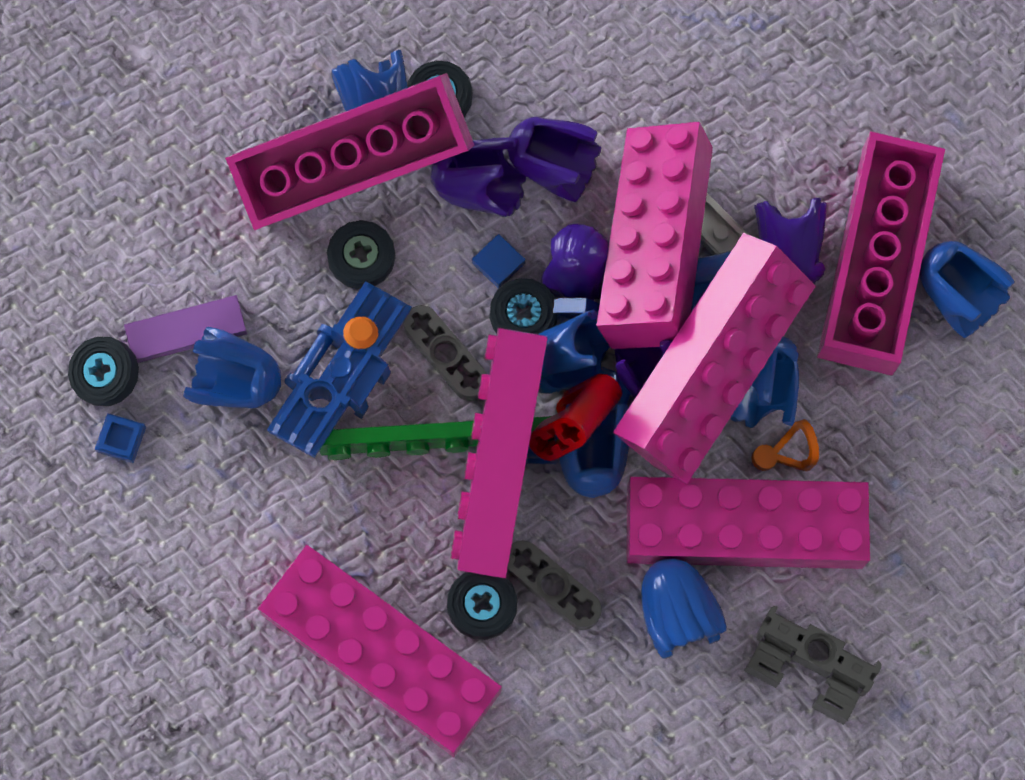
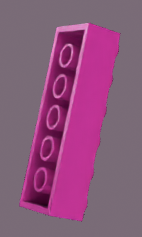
M445 73L237 152L225 159L253 229L257 230L470 150L475 145L448 74Z
M700 122L627 128L596 325L611 349L660 347L661 341L666 339L674 340L691 314L713 147Z
M870 131L861 153L817 358L890 376L894 374L901 364L945 153L944 148Z
M743 233L613 433L655 468L688 484L816 285L778 246Z
M498 328L496 335L489 334L485 359L492 360L490 375L482 374L478 399L485 400L483 414L475 413L471 439L478 440L476 453L468 452L464 476L465 479L471 480L470 491L461 492L458 509V519L464 520L463 531L455 530L451 550V559L458 560V571L506 578L547 336Z
M630 477L627 485V564H654L661 559L676 558L691 565L862 569L870 561L869 482L691 478L688 484L670 477Z
M309 545L304 547L258 607L259 612L265 619L452 757H455L501 693L502 686Z

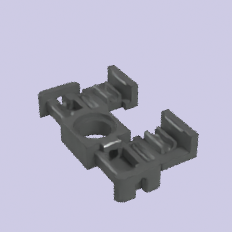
M773 606L765 616L756 634L759 644L744 671L776 688L784 676L780 672L784 663H790L791 660H794L827 678L825 683L829 687L825 695L819 694L811 708L844 725L848 721L859 697L865 696L871 690L874 684L873 680L879 674L882 667L881 662L878 660L874 665H871L845 651L843 648L846 643L812 624L805 629L775 613L778 606ZM763 636L766 637L764 642L760 641ZM813 641L824 643L829 651L828 659L824 661L814 660L808 652L809 643ZM759 664L762 665L763 667H765V668H767V669H769V670L775 672L777 675H775V674L769 672L768 670H766V669H764V668H762V667H760V666H758V665H759ZM859 688L862 689L860 694L857 693ZM824 700H826V701H828V702H830V703L836 705L837 707L841 708L842 710H840V709H838V708H836V707L830 705L829 703L825 702Z

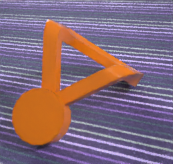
M803 419L794 422L793 426L774 447L767 444L758 446L752 452L751 460L753 465L761 471H767L778 462L802 471H810L819 460V445L814 429L809 421ZM801 429L804 432L809 446V456L807 459L798 461L777 454L798 430Z

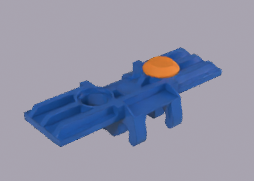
M365 281L339 322L335 323L333 328L321 324L317 330L318 337L294 373H288L284 379L285 384L293 391L267 428V432L315 458L348 406L355 411V416L362 419L369 409L366 400L377 382L384 385L391 375L388 364L381 356L412 310V307ZM330 345L338 348V351L320 378H311L310 375ZM324 399L329 404L323 408H317L309 400Z

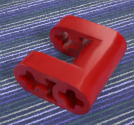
M597 374L570 388L557 402V414L542 421L531 433L529 441L531 450L543 460L552 461L584 445L621 399L622 389L619 383L607 374ZM555 434L558 437L556 442L554 440L548 441Z

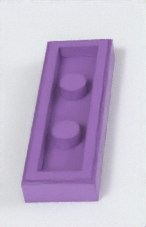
M237 295L124 324L129 347L136 355L138 363L193 349L195 342L202 340L206 327L224 330L237 337L247 334Z

